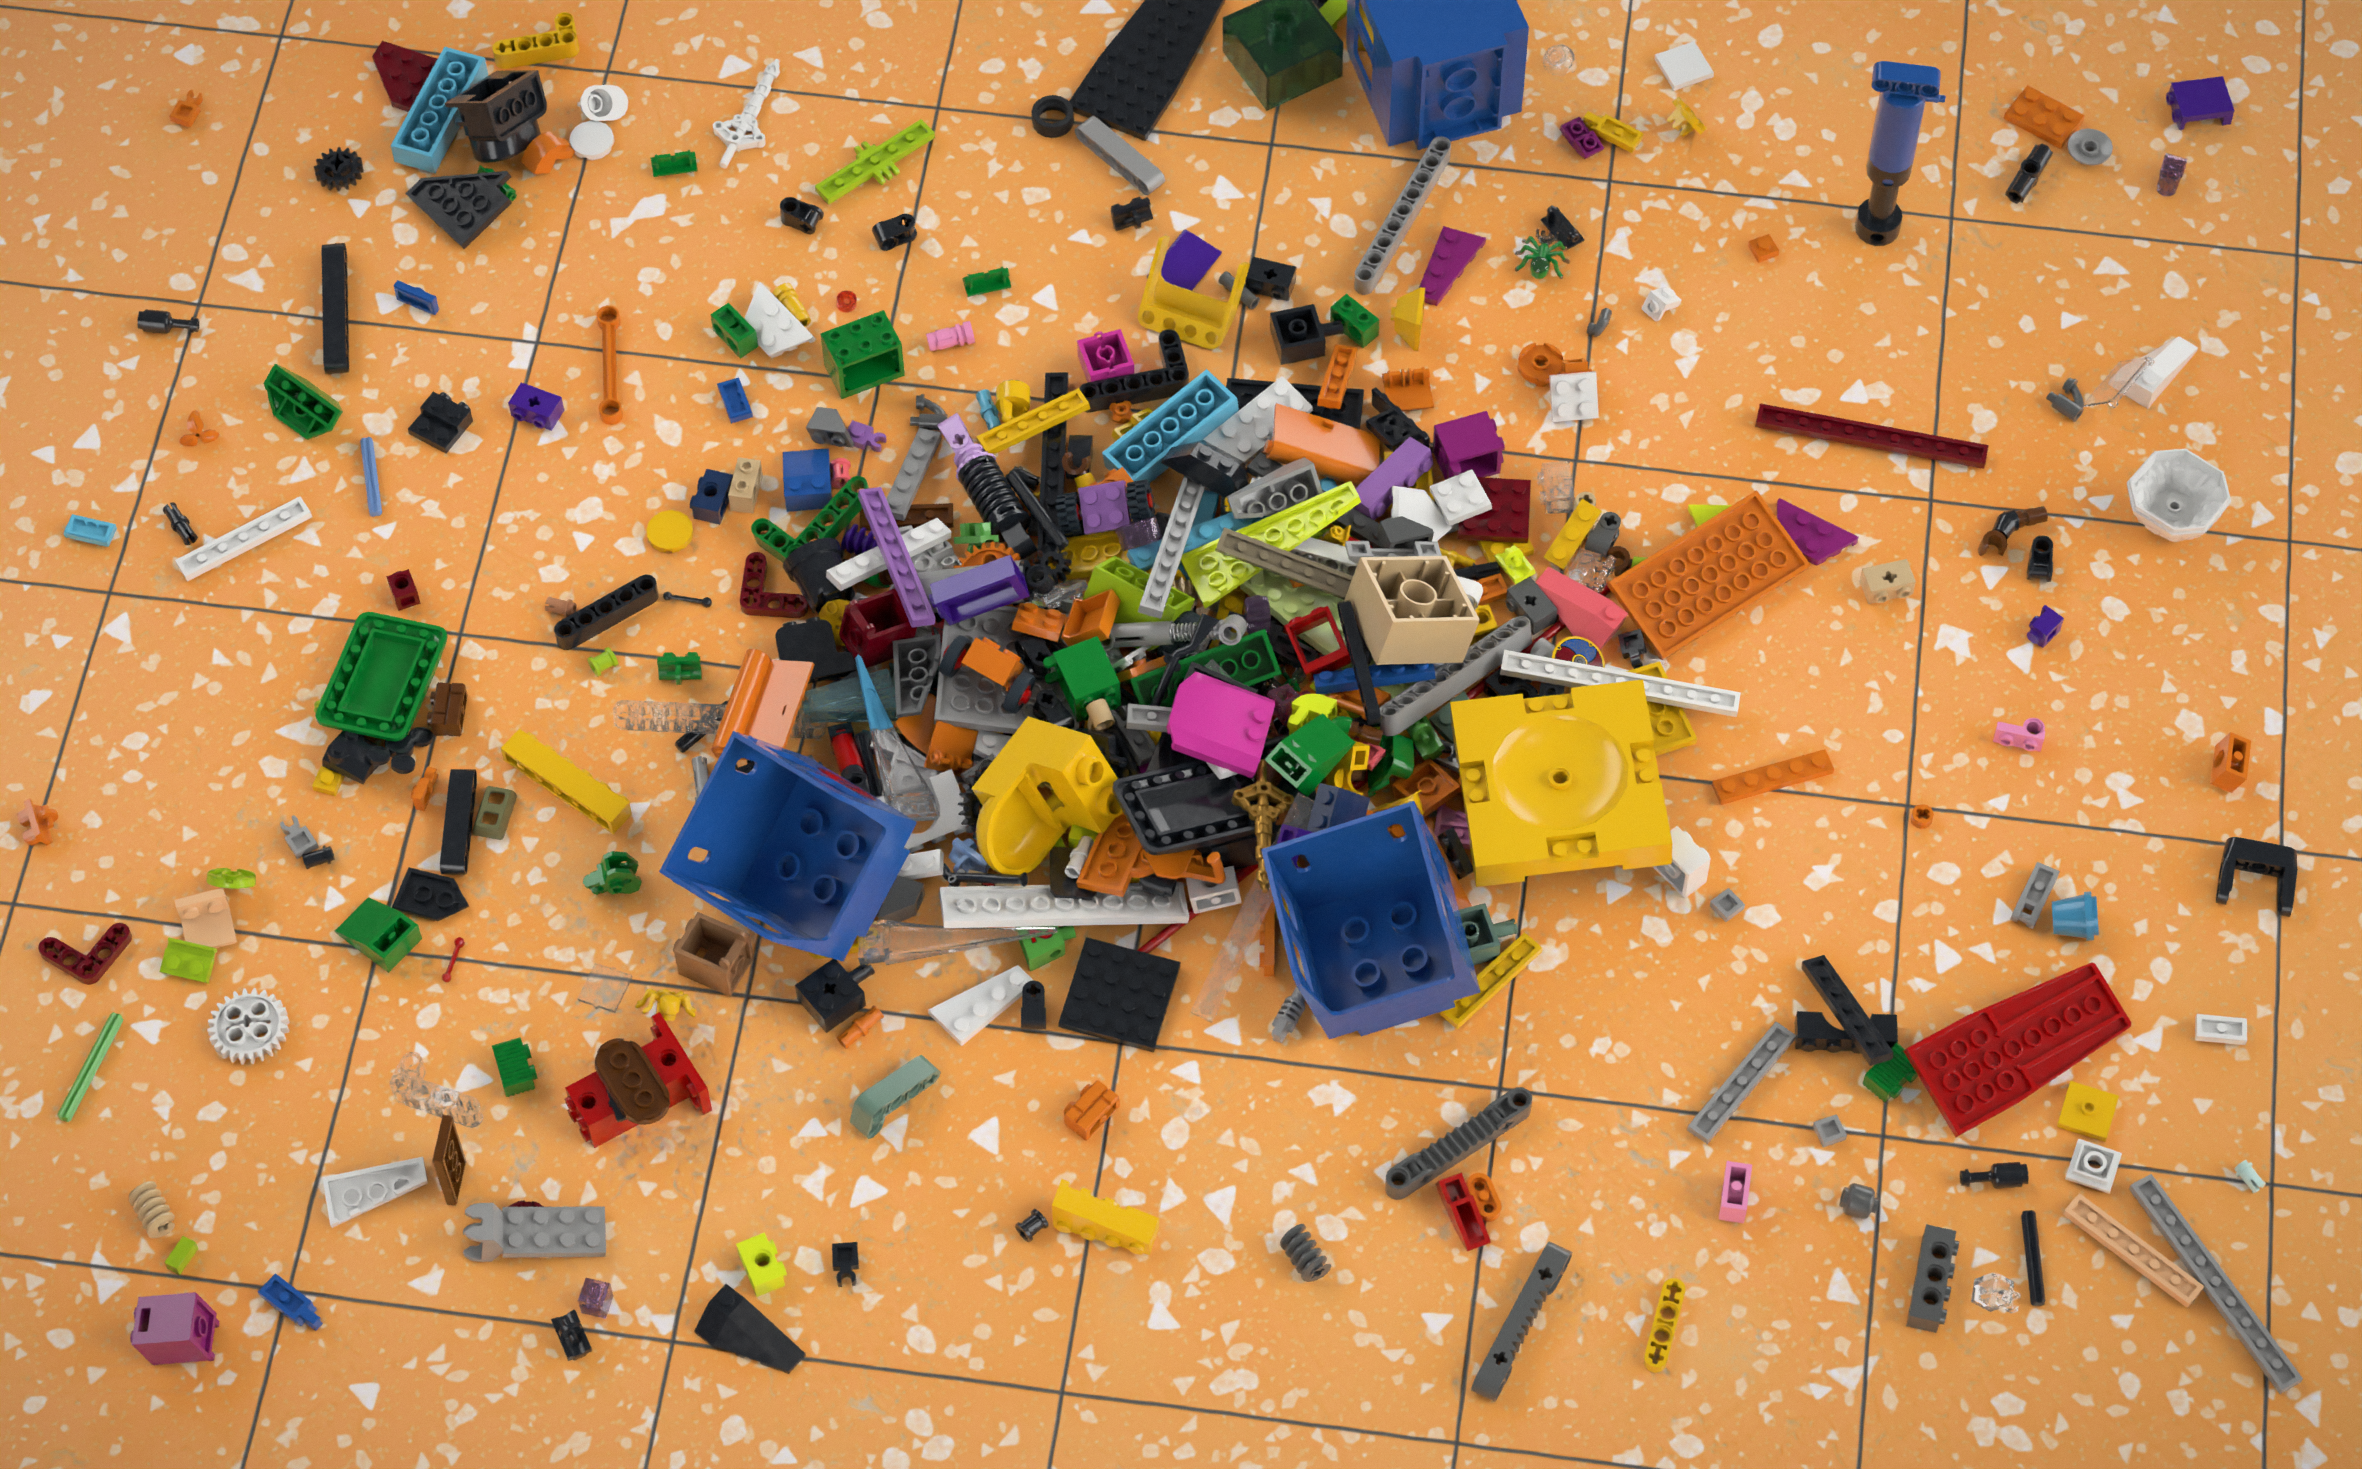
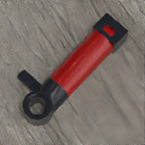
M851 722L827 727L832 752L835 755L841 777L870 794L868 778L858 752Z

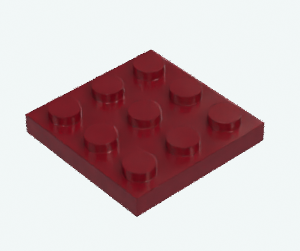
M1477 477L1492 504V509L1459 522L1458 539L1528 543L1531 480Z

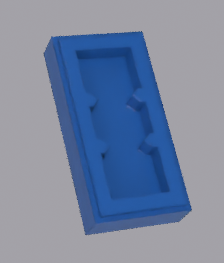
M399 280L393 285L397 300L432 315H436L439 311L436 296L425 292L422 288L413 287Z
M739 377L717 383L731 424L753 417Z

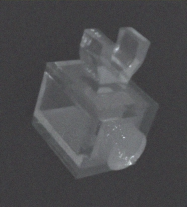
M1992 1272L1974 1279L1971 1302L1990 1312L2004 1308L2012 1314L2018 1312L2019 1309L2018 1306L2012 1303V1300L2019 1299L2020 1293L2013 1291L2014 1281L1997 1272Z

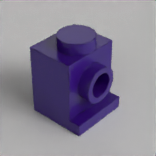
M2044 605L2040 617L2037 615L2030 622V631L2027 633V638L2032 643L2044 648L2061 631L2064 618L2047 605Z

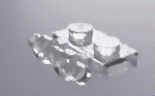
M1580 548L1565 576L1600 593L1606 586V579L1609 575H1612L1617 559L1609 555L1606 561L1601 562L1602 555L1600 553ZM1596 572L1599 573L1597 577L1593 578Z

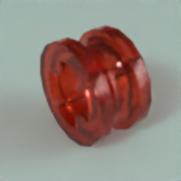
M845 290L837 295V308L841 312L848 313L856 308L857 297L855 293ZM844 299H848L850 303L845 304Z

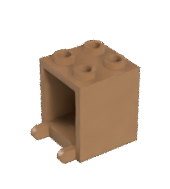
M697 912L694 919L688 921L683 937L681 939L678 938L673 947L679 975L729 997L733 994L754 959L750 934L700 912ZM700 947L708 950L703 958L696 956Z

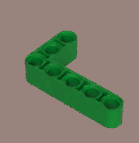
M862 476L852 477L796 539L768 519L760 518L755 520L751 530L756 543L784 563L785 559L794 550L810 542L812 539H835L862 510L858 492L855 491L860 488L868 489L867 480ZM848 505L847 508L840 509L842 506ZM833 522L831 525L825 526L826 523ZM762 531H768L763 535H759ZM785 543L782 547H777L779 544Z

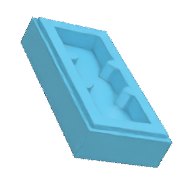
M72 514L63 534L65 538L109 547L117 527L113 523Z

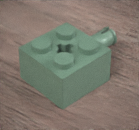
M1485 903L1459 910L1473 965L1496 959L1500 955L1501 946L1498 938L1518 934L1514 918L1493 924Z

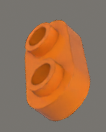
M1474 1173L1467 1180L1470 1195H1473L1482 1220L1486 1222L1494 1221L1501 1214V1201L1490 1177L1484 1173ZM1481 1186L1483 1190L1477 1191L1475 1187ZM1491 1208L1493 1211L1488 1213L1484 1209Z

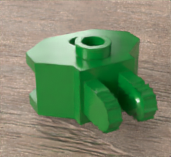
M611 851L603 855L601 863L597 864V870L584 877L583 884L596 895L607 891L612 895L637 892L642 883L641 878L635 875L639 866L638 861L627 852Z

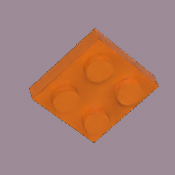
M1020 603L1011 630L1058 642L1066 615L1061 614L1060 611L1055 609L1046 610L1039 608L1033 603Z

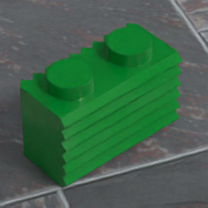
M521 1037L492 1045L506 1097L534 1090L533 1080L538 1079L534 1065L529 1066L527 1059L532 1058L528 1043L523 1045Z
M1896 1043L1891 1048L1893 1059L1873 1065L1866 1072L1863 1080V1085L1885 1103L1891 1097L1893 1099L1897 1098L1904 1089L1902 1086L1907 1081L1912 1083L1918 1076L1904 1053L1905 1048L1899 1043Z

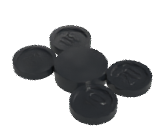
M424 727L413 728L409 735L400 741L385 740V747L372 746L368 748L366 760L373 765H384L392 757L391 768L393 771L399 774L411 773L415 769V760L411 757L414 752V745L419 747L430 745L433 741V733Z

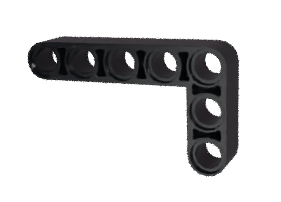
M1166 329L1159 334V354L1163 368L1082 384L1079 389L1090 405V409L1085 412L1109 409L1110 404L1123 403L1124 401H1130L1133 405L1170 398L1189 383V371L1178 333L1175 330Z

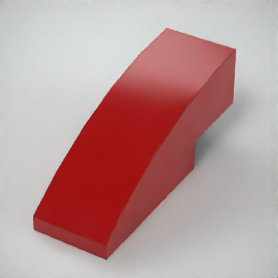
M1462 1172L1436 1182L1435 1185L1466 1251L1468 1252L1491 1243L1473 1195H1470Z

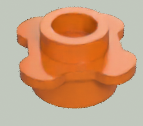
M1124 401L1123 403L1110 404L1109 410L1112 411V420L1114 422L1124 424L1131 420V416L1134 414L1131 411V402Z

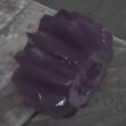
M1260 595L1247 597L1244 601V614L1248 634L1262 629L1269 633L1271 630L1269 599L1266 596Z

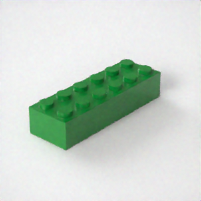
M1262 629L1243 636L1236 645L1222 644L1179 660L1178 663L1181 665V669L1173 673L1160 706L1172 707L1176 691L1183 682L1192 661L1247 686L1282 674L1266 630ZM1167 665L1128 680L1138 705H1150Z

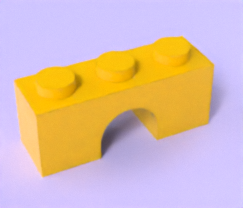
M1355 741L1356 743L1328 773L1326 784L1363 796L1362 792L1353 788L1351 775L1353 770L1367 769L1370 745Z

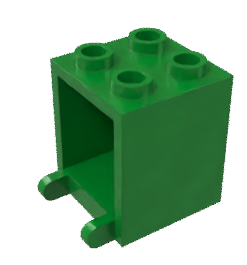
M1098 636L1056 651L1052 656L1044 659V667H1054V672L1045 676V682L1047 684L1059 683L1077 722L1082 720L1088 721L1089 715L1086 706L1095 700L1105 699L1110 710H1115L1121 706L1120 682Z

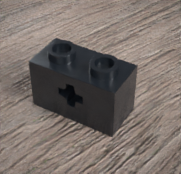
M1253 257L1245 280L1247 289L1256 295L1260 294L1277 300L1289 301L1296 282V266Z

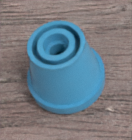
M2091 891L2084 892L2082 895L2052 901L2053 934L2086 938V941H2094V936L2099 935L2097 896H2091Z

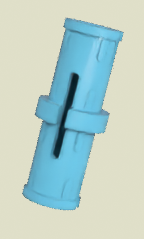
M983 389L978 391L976 398L980 405V414L985 420L989 431L1001 425L998 417L999 411L992 401L989 390Z

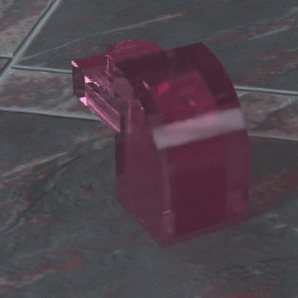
M1285 684L1268 691V698L1275 700L1273 714L1284 726L1287 727L1288 719L1292 715L1291 703L1300 696L1311 694L1308 690L1297 693L1289 684Z

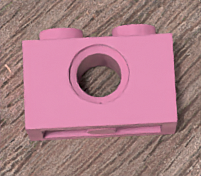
M1727 1161L1718 1220L1744 1223L1752 1171L1751 1164Z

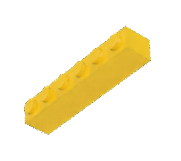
M519 728L500 748L505 762L611 834H614L632 815L630 801L627 797L613 792L605 782L595 780L590 772L576 767L568 757L563 758L558 755L550 745L540 743L532 733H526Z

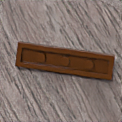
M953 503L911 505L905 520L895 519L898 528L911 525L914 529L938 518L948 528H954ZM862 508L860 511V530L865 527L866 531H872Z

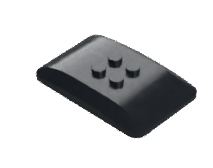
M1197 760L1120 778L1113 783L1112 791L1143 849L1151 855H1163L1202 848L1255 833V821L1249 818V813L1246 810L1244 811L1241 806H1235L1231 801L1235 790L1243 789L1257 782L1255 776L1249 778L1236 774L1220 780L1207 762ZM1250 801L1249 803L1252 806L1257 804L1258 801Z

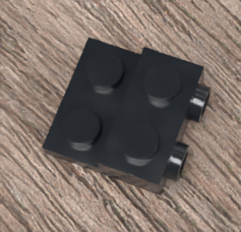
M433 391L421 405V414L408 428V432L411 436L447 454L473 422L471 409L464 402H459L458 404L453 402L451 397L445 392L438 394Z

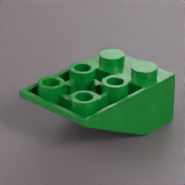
M1322 713L1283 739L1266 757L1265 761L1302 794L1308 797L1356 742Z
M369 897L335 930L336 934L388 973L422 940L418 924L402 912Z

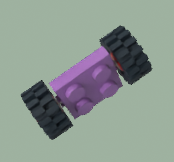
M1124 480L1078 488L1079 494L1078 492L1060 494L1056 497L1058 523L1060 530L1065 536L1082 533L1090 535L1131 528V519H1133L1135 524L1151 522L1155 519L1154 497L1148 480L1129 482L1127 487Z

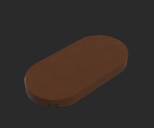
M622 1038L611 1039L602 1044L595 1058V1070L623 1116L629 1121L640 1125L652 1124L662 1119L670 1106L669 1091L643 1049L636 1042L631 1040L630 1042L624 1041Z

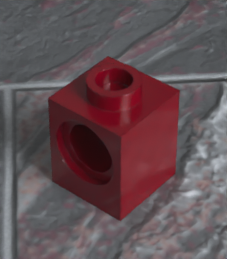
M409 569L397 571L392 575L386 576L398 611L421 604Z

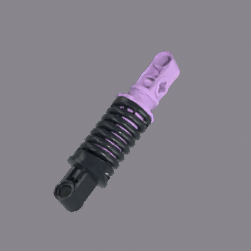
M958 413L939 423L938 427L956 454L954 457V463L957 467L956 478L963 485L983 522H991V535H998V543L1007 542L1008 548L1011 547L1013 549V554L1018 553L1020 560H1024L1037 552L1035 544L1028 533H1026L1031 518L1019 503L1015 492L1000 470L995 456L992 453L985 452L982 445L974 444L967 432L968 429Z

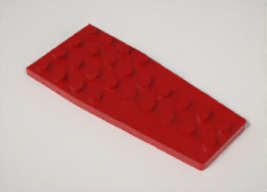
M2088 963L1969 1014L1906 1048L1904 1053L1955 1138L2015 1106L2130 1028L2131 1021L2095 963Z

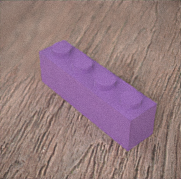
M1409 437L1356 488L1361 503L1353 508L1372 520L1382 516L1385 510L1393 503L1392 486L1412 487L1424 472L1430 470L1433 465L1431 449Z

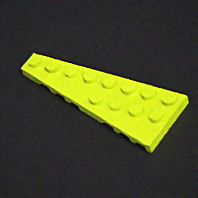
M1349 481L1235 532L1289 552L1361 503V500L1352 482ZM1219 539L1183 554L1181 558V563L1204 608L1211 606L1263 569L1215 551Z

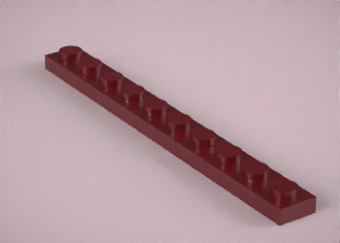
M1761 403L1759 404L1755 427L1982 469L1985 468L1989 446Z

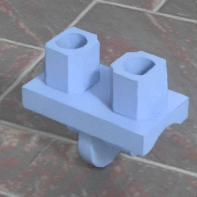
M956 838L952 841L953 848L948 858L955 864L953 868L955 873L959 869H964L966 873H968L969 869L982 873L988 872L990 866L982 855L976 852L977 845L973 840L968 838L961 841L959 838Z

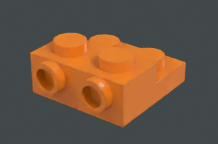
M1430 758L1418 764L1408 779L1398 778L1393 783V792L1397 799L1408 797L1422 789L1418 794L1424 818L1461 792V786Z

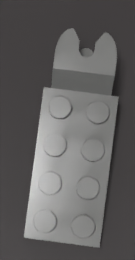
M476 1203L468 1206L465 1210V1215L481 1220V1223L470 1224L463 1230V1235L468 1239L481 1242L478 1246H470L463 1250L464 1257L471 1261L492 1262L502 1253L503 1258L606 1257L605 1206L502 1207L501 1211L494 1203Z

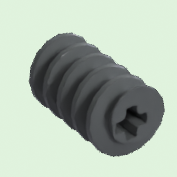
M1299 1224L1291 1228L1282 1237L1280 1246L1285 1250L1287 1257L1291 1258V1263L1296 1266V1270L1301 1274L1303 1281L1312 1282L1324 1277L1332 1265H1324L1327 1257L1323 1255L1318 1257L1322 1252L1321 1248H1314L1317 1244L1316 1241L1309 1240L1311 1233L1304 1232L1306 1229L1305 1224Z

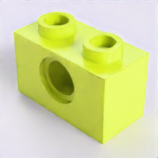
M764 1232L736 1243L738 1255L756 1297L785 1286L783 1276H786L787 1272L783 1262H777L775 1258L778 1252L773 1239L768 1241ZM762 1261L769 1262L766 1266L763 1267L757 1265L759 1262Z

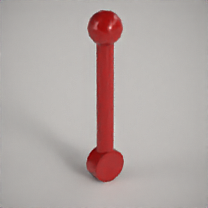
M461 937L456 938L454 941V952L446 973L442 975L444 982L451 980L450 974L458 952L465 945L464 939Z

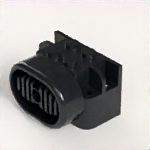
M505 70L493 72L447 101L445 107H458L460 116L454 122L456 126L464 127L465 135L469 136L474 158L479 162L491 163L503 161L520 154L541 134L537 119L546 113L547 101L538 70Z

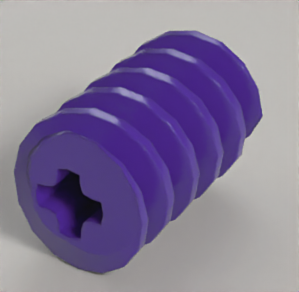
M854 524L844 535L841 550L846 549L850 554L860 555L877 547L878 544L874 539L872 531L866 535V528L863 527L857 532L858 525Z

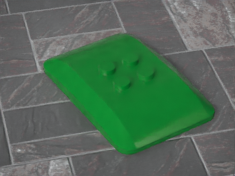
M374 612L360 614L355 621L315 714L317 722L324 727L390 741L404 739L419 712L441 659L448 638L446 630L440 626Z

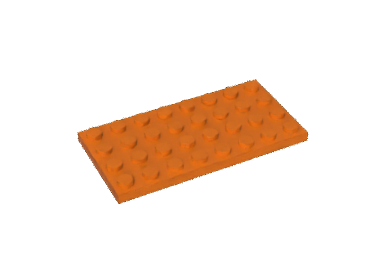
M1756 490L1611 580L1607 586L1628 613L1636 627L1641 629L1644 638L1662 662L1806 571L1811 565Z

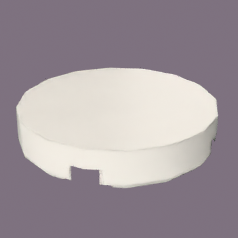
M587 121L573 129L569 141L577 157L596 160L610 153L611 147L614 145V136L612 129L607 124L600 121Z

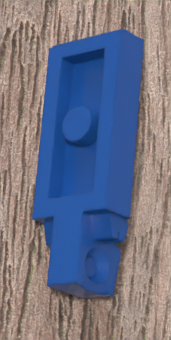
M274 1274L258 1291L261 1298L295 1324L297 1323L299 1326H302L306 1323L315 1331L322 1326L323 1323L320 1320L321 1318L315 1314L317 1309L312 1301L277 1274Z

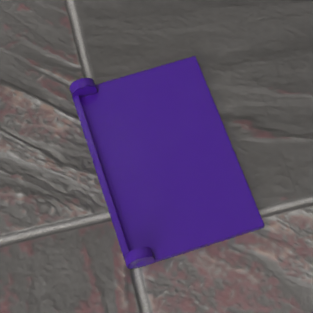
M1184 229L1166 251L1161 270L1162 277L1170 284L1192 291L1222 252Z

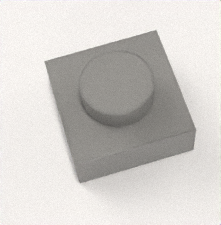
M1730 888L1710 901V907L1725 922L1745 908V904Z
M1837 1114L1813 1123V1128L1823 1148L1844 1141L1847 1138V1134Z

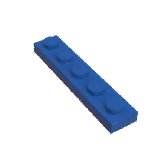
M1433 663L1368 666L1373 687L1436 679ZM1353 668L1313 674L1316 694L1322 695L1358 690Z

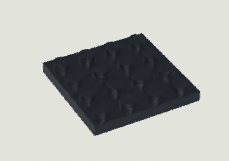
M1086 937L1058 1027L1154 1052L1181 962Z

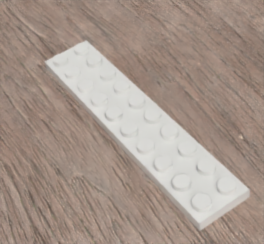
M1177 882L1173 896H1166L1165 898L1142 891V886L1139 883H1129L1124 897L1097 892V895L1092 900L1056 898L1050 892V885H1026L1025 887L1022 885L940 887L939 889L944 928L1188 923L1189 921L1183 882Z

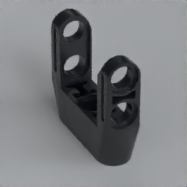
M2240 837L2228 838L2225 842L2220 864L2216 903L2227 904L2229 892L2233 887L2235 869L2281 878L2277 910L2279 915L2290 917L2293 909L2298 870L2297 851L2292 847Z

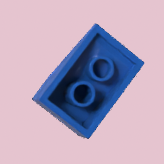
M829 448L783 452V482L787 512L823 509L832 499Z

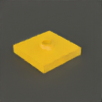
M2070 1081L2057 1127L2106 1142L2119 1095Z

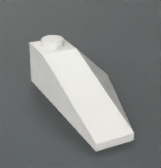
M2178 336L2122 368L2110 382L2109 386L2148 409L2197 352L2198 347Z

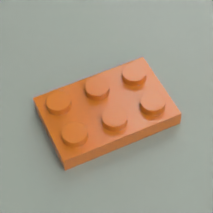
M2029 85L2025 87L2004 114L2005 120L2059 149H2062L2070 136L2084 121L2085 117L2084 114Z

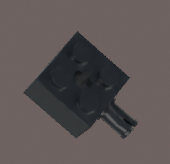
M1314 304L1270 313V332L1281 365L1325 356V337L1344 333L1341 320L1321 324Z
M832 959L795 985L797 1000L826 1033L866 1006L864 991L858 984L875 974L872 965H868L869 962L867 960L848 972L836 959Z

